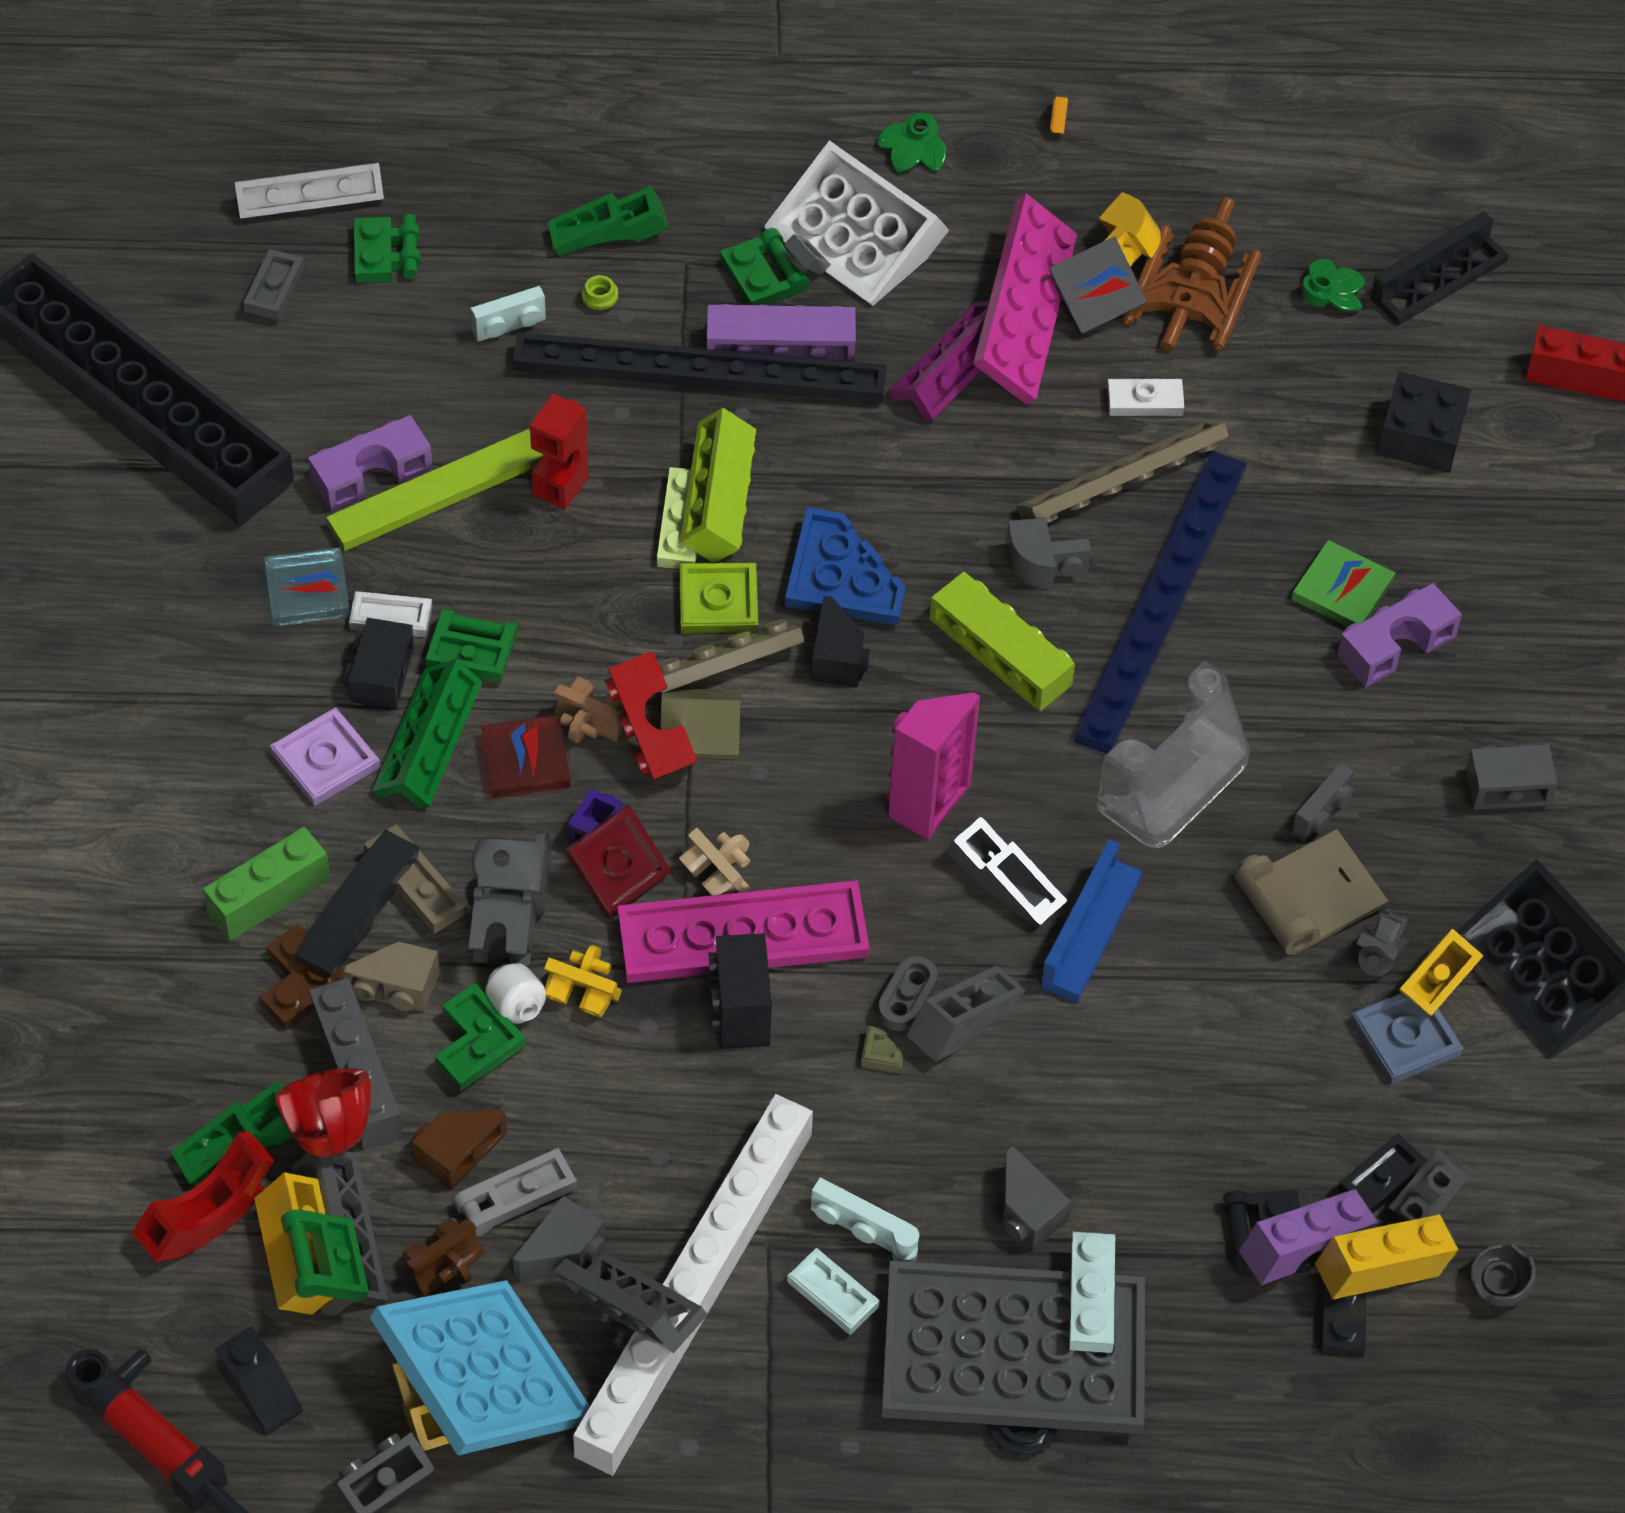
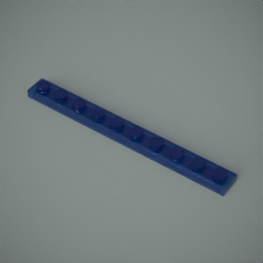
M1215 451L1211 452L1076 732L1075 743L1110 756L1112 755L1246 472V462Z

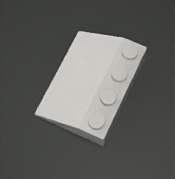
M830 140L764 226L766 230L769 228L778 229L784 243L793 234L809 240L831 264L825 272L872 306L925 262L949 231L935 214Z

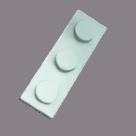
M1073 1232L1069 1350L1112 1353L1115 1234Z

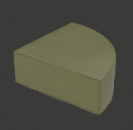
M868 1025L861 1068L901 1074L903 1062L900 1049L887 1037L886 1032Z

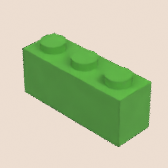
M302 827L204 887L203 893L207 915L226 938L232 941L329 881L330 871L326 851L305 827Z

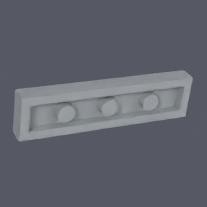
M378 162L234 182L240 219L384 199Z

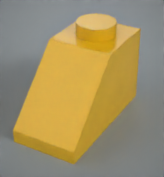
M1451 929L1418 964L1399 990L1431 1017L1483 955L1454 929Z

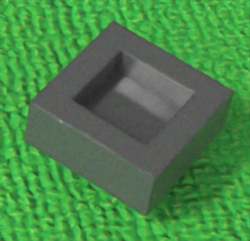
M793 234L784 244L793 254L790 257L791 262L805 273L810 270L822 275L831 265L807 239Z

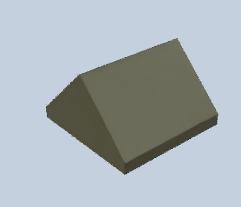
M675 688L663 692L661 730H670L683 725L697 758L739 759L741 690Z

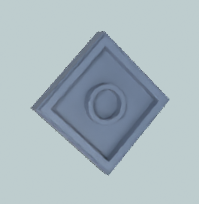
M1403 993L1353 1012L1350 1018L1351 1023L1390 1085L1459 1057L1464 1049L1439 1009L1429 1017Z

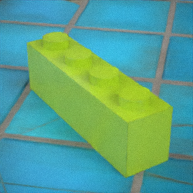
M723 407L698 422L680 543L712 563H717L725 557L733 555L740 549L742 544L743 522L747 511L746 500L748 486L751 481L750 471L752 457L755 452L756 429Z
M963 572L931 597L930 620L1039 712L1072 686L1075 663L1069 654L1053 646L1045 639L1038 628L1029 626L1017 616L1015 610L1010 605L1002 603L994 597L981 581L974 580L967 573Z

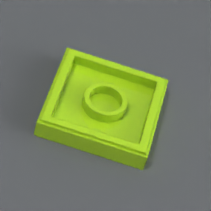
M681 563V634L758 633L756 563Z

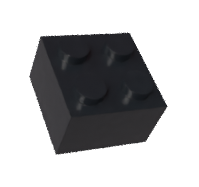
M1398 371L1377 455L1450 473L1471 388Z
M765 933L716 936V952H708V991L712 1003V1034L720 1033L721 1049L770 1046L772 1001Z

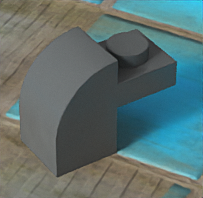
M1046 518L1008 521L1006 547L1010 566L1015 575L1026 584L1040 589H1053L1055 576L1073 577L1088 573L1091 556L1089 538L1051 542Z

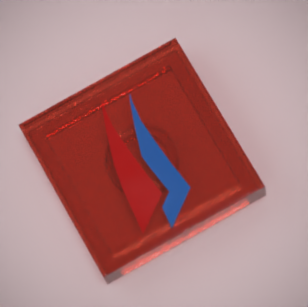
M559 715L481 725L492 798L571 787Z

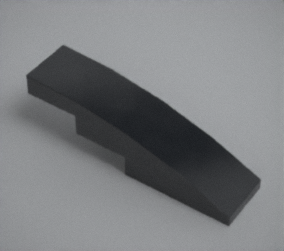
M385 829L360 859L324 909L297 951L295 960L330 978L371 931L374 917L395 894L397 882L417 860L420 847Z

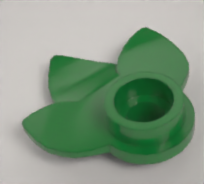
M923 112L910 115L904 123L891 124L886 127L880 134L877 142L878 147L891 150V161L897 174L910 170L920 162L931 171L937 173L943 167L946 157V146L937 136L938 124L931 115ZM918 125H923L927 127L924 131L921 132L916 131L914 129V127Z
M1318 259L1308 267V275L1304 277L1301 283V294L1307 303L1315 307H1324L1329 303L1341 311H1358L1363 306L1355 294L1363 288L1365 278L1354 269L1346 267L1337 269L1330 259Z

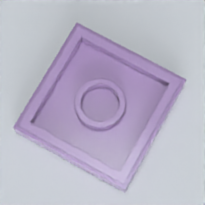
M336 707L270 745L271 754L314 807L381 768L379 758Z

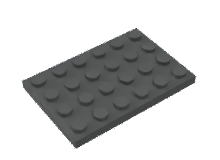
M890 1261L882 1417L1143 1434L1145 1415V1277L1115 1275L1112 1353L1069 1350L1071 1272Z

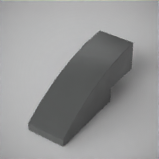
M982 817L968 827L945 849L948 855L982 888L1007 908L1036 927L1040 926L1067 901L1013 841L1007 846Z

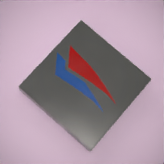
M1115 236L1048 269L1080 335L1147 303Z

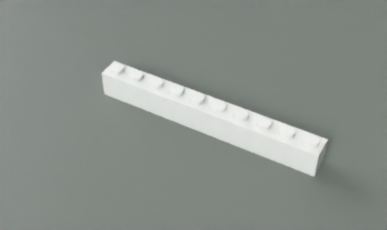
M775 1094L663 1283L664 1286L702 1306L708 1314L812 1135V1110ZM661 1298L652 1301L650 1306L654 1309L660 1308ZM688 1313L670 1317L671 1324L676 1328ZM702 1322L674 1354L641 1334L634 1332L573 1435L575 1458L607 1474L614 1475Z

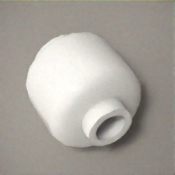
M521 963L505 964L496 968L490 974L485 988V994L498 1013L503 1017H507L513 1024H520L535 1018L546 1000V990L541 981L528 967Z

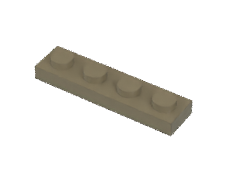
M785 619L775 620L765 624L763 631L752 635L750 632L735 634L728 638L729 643L716 648L715 645L699 647L693 650V656L679 660V658L674 657L660 661L658 664L668 686L667 690L661 693L803 643L805 641L801 627L786 622Z

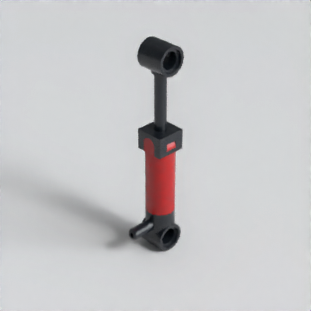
M139 1349L116 1371L110 1367L106 1356L98 1350H81L70 1358L67 1363L66 1374L71 1394L75 1401L93 1410L172 1484L174 1493L195 1513L208 1501L222 1513H248L222 1489L228 1483L224 1464L203 1445L198 1448L128 1384L151 1363V1356L144 1349ZM87 1375H99L93 1382L81 1381Z

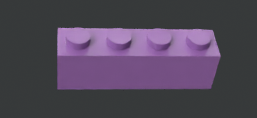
M708 305L707 349L855 362V307Z

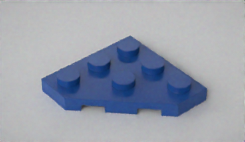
M806 508L785 596V607L821 613L823 597L831 596L850 618L898 626L906 586L897 576L893 577L883 565L884 560L866 539L862 540L853 529V523L844 513Z

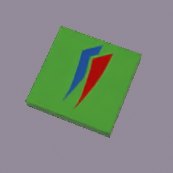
M1328 540L1293 591L1291 600L1346 627L1353 623L1360 624L1370 618L1393 583L1396 572Z

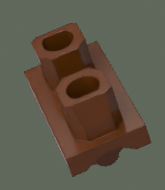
M448 1218L437 1226L434 1232L437 1241L429 1247L425 1248L421 1243H414L403 1251V1258L411 1273L417 1291L424 1297L442 1284H446L452 1278H455L462 1285H465L472 1279L468 1267L477 1261V1258L483 1255L485 1251L476 1236L475 1224L468 1218L460 1224Z

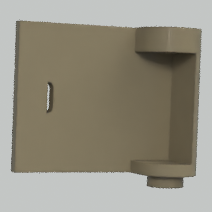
M1338 829L1274 863L1266 855H1250L1239 863L1238 871L1235 874L1236 882L1288 955L1302 952L1389 904L1388 899Z

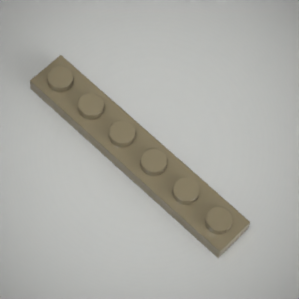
M1204 421L1019 503L1016 506L1021 519L1046 518L1047 523L1057 519V513L1067 508L1069 510H1076L1090 504L1089 498L1101 494V496L1114 494L1122 490L1121 484L1132 479L1134 482L1148 479L1154 475V469L1163 465L1165 467L1179 465L1185 462V456L1192 452L1204 453L1213 450L1218 446L1217 441L1229 436L1225 422Z

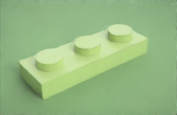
M673 467L669 469L657 553V567L680 569L681 563H696L697 553L680 543L691 469Z

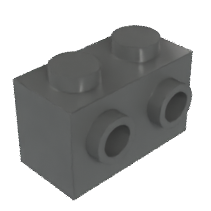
M1524 743L1509 747L1488 745L1471 749L1465 769L1473 810L1548 806L1552 804L1558 785L1549 744L1534 745L1532 743Z
M395 1433L375 1447L378 1455L364 1464L358 1458L338 1472L341 1480L335 1484L334 1488L350 1513H375L436 1470L412 1433L402 1439Z

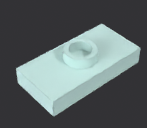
M818 1248L811 1252L787 1276V1282L849 1335L879 1308V1300Z

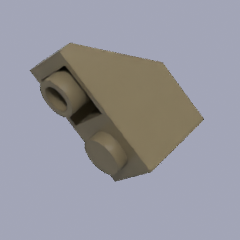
M398 941L346 965L344 979L349 978L355 996L359 1000H376L391 1004L396 1009L402 1011L415 1010L424 1013L439 975L438 951Z

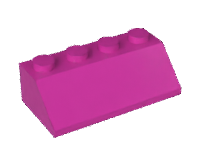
M974 692L919 700L908 713L904 711L900 713L892 727V733L895 735L894 744L890 751V755L893 756L892 767L888 774V777L891 778V787L887 794V799L890 800L888 817L929 840L971 786L980 696Z

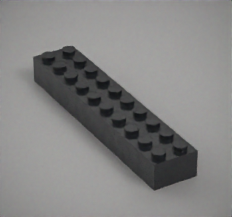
M31 253L0 276V337L236 524H242L294 482L291 453L36 255Z

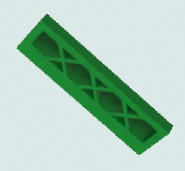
M458 659L425 667L372 789V792L377 797L382 798L401 793L419 809L430 807L482 685V681ZM398 773L396 780H392L393 777Z

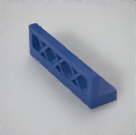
M1110 839L1044 962L1041 988L1075 1003H1079L1142 880L1143 871L1117 861L1120 843Z

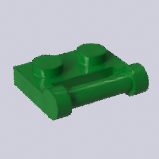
M769 228L760 237L720 250V262L747 305H770L800 294L810 286V280L805 272L799 271L791 262L790 255L782 244L783 237L776 228ZM771 252L787 280L778 281L762 254Z
M443 608L425 659L426 667L458 659L479 679L502 683L513 646L517 642L519 623L506 621L505 624L456 615L455 610ZM452 630H458V631H463V632H468V633H473V634H478V635H484V636L499 638L500 641H499V640H494V639H489V638H484V637H479V636H474V635H468V634L453 632Z
M297 1209L288 1211L281 1216L283 1231L289 1234L298 1276L295 1280V1288L299 1297L310 1298L319 1295L360 1302L369 1294L353 1219ZM306 1232H311L320 1274H315Z

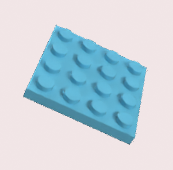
M507 1280L377 1306L369 1317L458 1456L578 1427L590 1408V1405Z

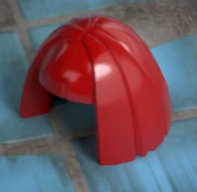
M362 1069L326 1070L323 1076L318 1072L302 1077V1081L297 1079L289 1083L283 1089L278 1090L275 1094V1100L288 1129L304 1151L315 1157H333L352 1148L363 1136L370 1113L371 1082L368 1072Z

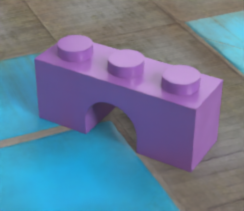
M411 415L399 420L390 421L378 429L366 434L356 435L349 441L330 449H323L317 454L308 457L311 481L330 512L365 498L362 474L369 469H386L394 475L398 483L433 470L431 446Z
M1434 583L1421 590L1414 589L1402 601L1391 607L1384 606L1380 608L1371 618L1360 624L1353 623L1348 626L1341 634L1337 657L1366 688L1396 671L1401 648L1394 640H1411L1418 644L1427 654L1456 637L1462 614Z
M1356 1189L1257 1222L1239 1252L1259 1283L1263 1285L1294 1274L1300 1264L1310 1255L1317 1251H1320L1322 1254L1334 1236L1375 1228L1378 1221Z

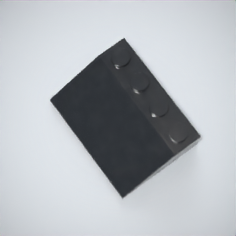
M1538 859L1532 862L1456 931L1483 955L1473 967V970L1553 1057L1625 1010V952Z

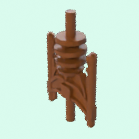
M1222 197L1213 218H1201L1193 225L1192 231L1185 240V246L1182 248L1180 264L1172 262L1160 272L1164 263L1162 257L1168 254V248L1166 247L1172 244L1175 233H1171L1172 229L1169 225L1161 226L1159 247L1152 258H1147L1138 279V284L1147 303L1123 314L1121 321L1124 325L1128 326L1132 325L1133 321L1139 322L1143 312L1164 311L1171 313V320L1160 343L1161 348L1166 351L1174 350L1186 319L1203 322L1213 330L1209 341L1213 343L1212 346L1216 351L1223 350L1231 336L1235 320L1262 257V253L1258 249L1251 250L1250 254H1244L1242 259L1244 266L1238 269L1237 275L1239 278L1234 279L1227 295L1225 279L1221 274L1225 271L1227 262L1231 258L1232 248L1235 245L1236 239L1234 230L1227 224L1235 205L1231 198Z

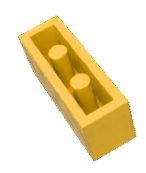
M284 1172L254 1198L278 1309L313 1315L332 1298L319 1295L301 1298L297 1295L295 1280L298 1278L289 1234L283 1231L281 1216L288 1211L296 1209L326 1214L318 1179ZM306 1232L315 1274H320L311 1232Z
M1438 1214L1334 1236L1315 1262V1265L1332 1299H1338L1439 1277L1457 1253L1458 1248L1441 1215Z

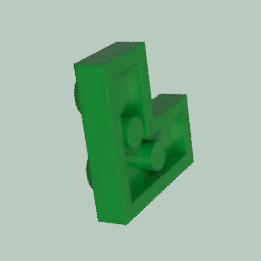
M476 983L442 1005L443 1014L463 1036L436 1054L435 1064L460 1091H463L526 1047V1037L507 1017H503L498 1013L488 996Z

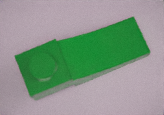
M651 186L620 200H617L613 193L607 194L547 222L553 249L559 256L584 247L610 241L634 239L638 243L669 229L663 203Z
M275 1081L246 1105L236 1101L171 1151L190 1185L196 1187L210 1175L238 1133L250 1131L264 1148L273 1144L279 1146L292 1136L275 1100V1094L286 1085Z

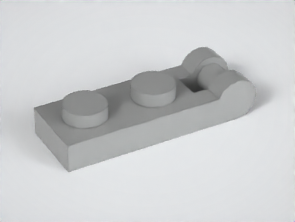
M557 1148L459 1192L454 1196L452 1202L458 1213L464 1214L466 1219L468 1218L475 1224L476 1236L480 1237L488 1233L492 1227L576 1190L577 1180L560 1149ZM489 1200L492 1207L481 1211L479 1204Z

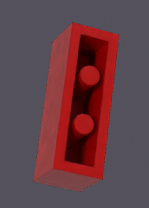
M1538 325L1525 380L1625 402V343Z

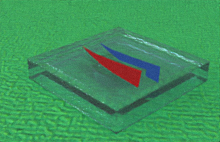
M341 547L264 557L273 626L350 617Z

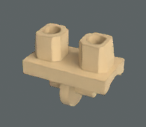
M696 827L688 835L693 843L679 857L681 862L695 877L711 863L718 869L702 883L712 896L732 894L736 890L739 893L749 892L751 890L750 886L731 865L736 862L741 868H744L749 864L750 859L745 855L749 848L747 838L742 834L730 838L723 832L716 839L721 845L718 851Z

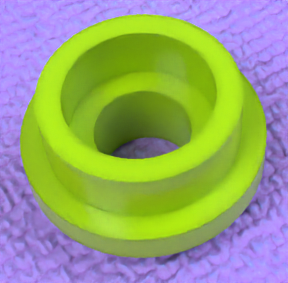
M593 276L587 280L582 288V300L591 309L605 310L611 308L617 302L618 288L607 276Z

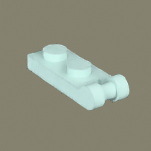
M819 1178L812 1189L811 1210L822 1221L828 1224L837 1223L852 1231L853 1235L862 1242L868 1244L875 1243L892 1252L894 1261H916L919 1243V1232L916 1227L825 1179Z

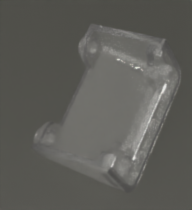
M1206 660L1192 672L1188 680V691L1194 698L1192 710L1185 716L1184 723L1155 751L1139 740L1130 739L1117 744L1104 757L1096 810L1148 847L1159 848L1169 844L1248 764L1250 748L1226 676Z

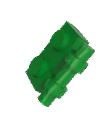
M413 214L403 215L402 225L399 228H391V217L354 218L356 283L392 282V271L403 270V276L407 279H413L417 276V268L421 264V254L417 250V243L420 240V228L416 224V216ZM402 245V250L399 253H392V246Z

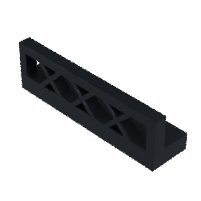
M1483 211L1375 274L1370 299L1399 326L1506 263L1509 254L1490 237L1494 219ZM1484 247L1493 257L1488 260L1472 258V254ZM1451 265L1466 267V273L1461 276L1445 274V269ZM1424 281L1439 283V289L1434 292L1418 290V285ZM1397 297L1412 299L1410 306L1400 311L1391 300Z

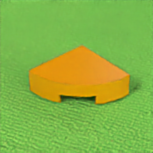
M1056 97L1053 100L1050 130L1054 133L1064 134L1068 98Z

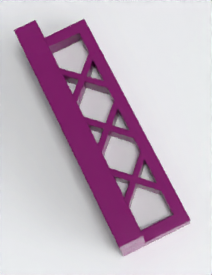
M989 301L975 302L887 391L892 401L911 399L924 420H933L981 371L973 362Z

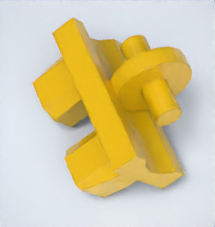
M591 945L586 954L575 950L572 951L569 962L580 965V969L549 957L544 967L545 971L549 974L545 986L548 999L566 1005L573 987H579L586 990L579 1008L599 1018L603 1016L611 1000L618 1002L622 989L617 988V982L594 974L596 971L608 975L611 969L610 963L600 960L601 948L595 945Z

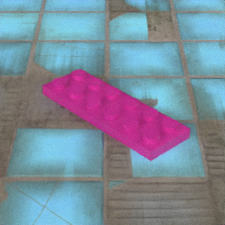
M1027 193L1017 198L973 362L977 368L1024 404H1028L1037 398L1062 298L1048 269L1072 257L1077 233Z
M858 880L617 906L627 983L708 975V952H716V936L765 933L768 968L867 958L870 952Z

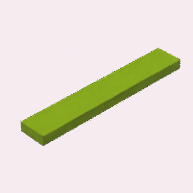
M527 429L327 516V525L345 552L532 470L540 462L543 454L531 449L530 431Z

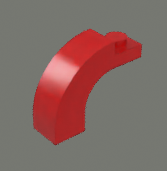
M250 1131L238 1133L218 1165L206 1179L181 1196L151 1202L132 1231V1234L156 1263L176 1259L202 1248L231 1228L255 1204L254 1198L265 1189L260 1182L275 1160Z

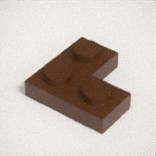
M299 924L266 946L267 955L287 976L259 996L260 1004L286 1031L312 1013L309 990L344 979V970L341 967L328 978L295 960L297 951L308 936V933Z

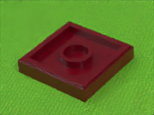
M630 805L622 806L563 850L605 917L614 916L618 912V905L631 903L672 872Z

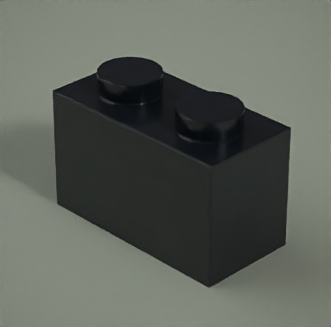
M367 617L363 632L357 631L355 635L353 654L356 656L354 663L347 664L344 674V686H349L351 703L397 710L415 648L413 625Z

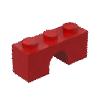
M552 394L530 424L531 449L543 454L540 462L532 471L533 495L566 510L588 480L587 410L574 400Z
M648 652L609 668L610 678L605 679L604 682L612 702L620 699L625 714L620 716L619 719L627 738L629 739L634 736L636 738L640 751L634 753L642 775L650 773L652 780L697 763V757L683 725L670 730H659L650 725L646 719L645 704L647 700L668 688L654 652Z

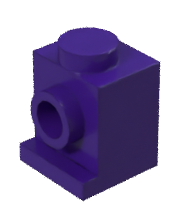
M590 789L568 822V846L626 804L622 803L612 794H602Z

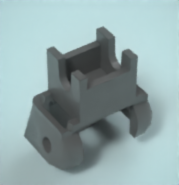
M538 832L536 842L482 839L475 846L471 858L472 871L478 883V888L474 887V904L469 939V950H474L473 963L488 964L492 942L498 938L506 939L505 951L510 953L509 964L521 963L530 968L535 921L537 916L545 915L551 876L552 854L549 833ZM500 853L508 855L509 862L507 865L497 866L494 863L496 855ZM502 889L513 890V891H511V892H505V891H503Z

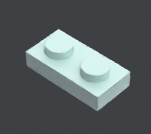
M540 286L471 308L472 332L477 342L499 337L504 333L522 327L533 326L538 322L546 320L545 295Z

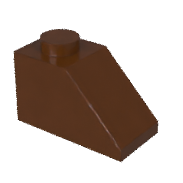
M500 1109L440 1113L430 1124L424 1123L414 1134L412 1139L414 1162L452 1191L507 1134L506 1113Z

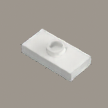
M1108 379L1109 416L1184 415L1182 379Z

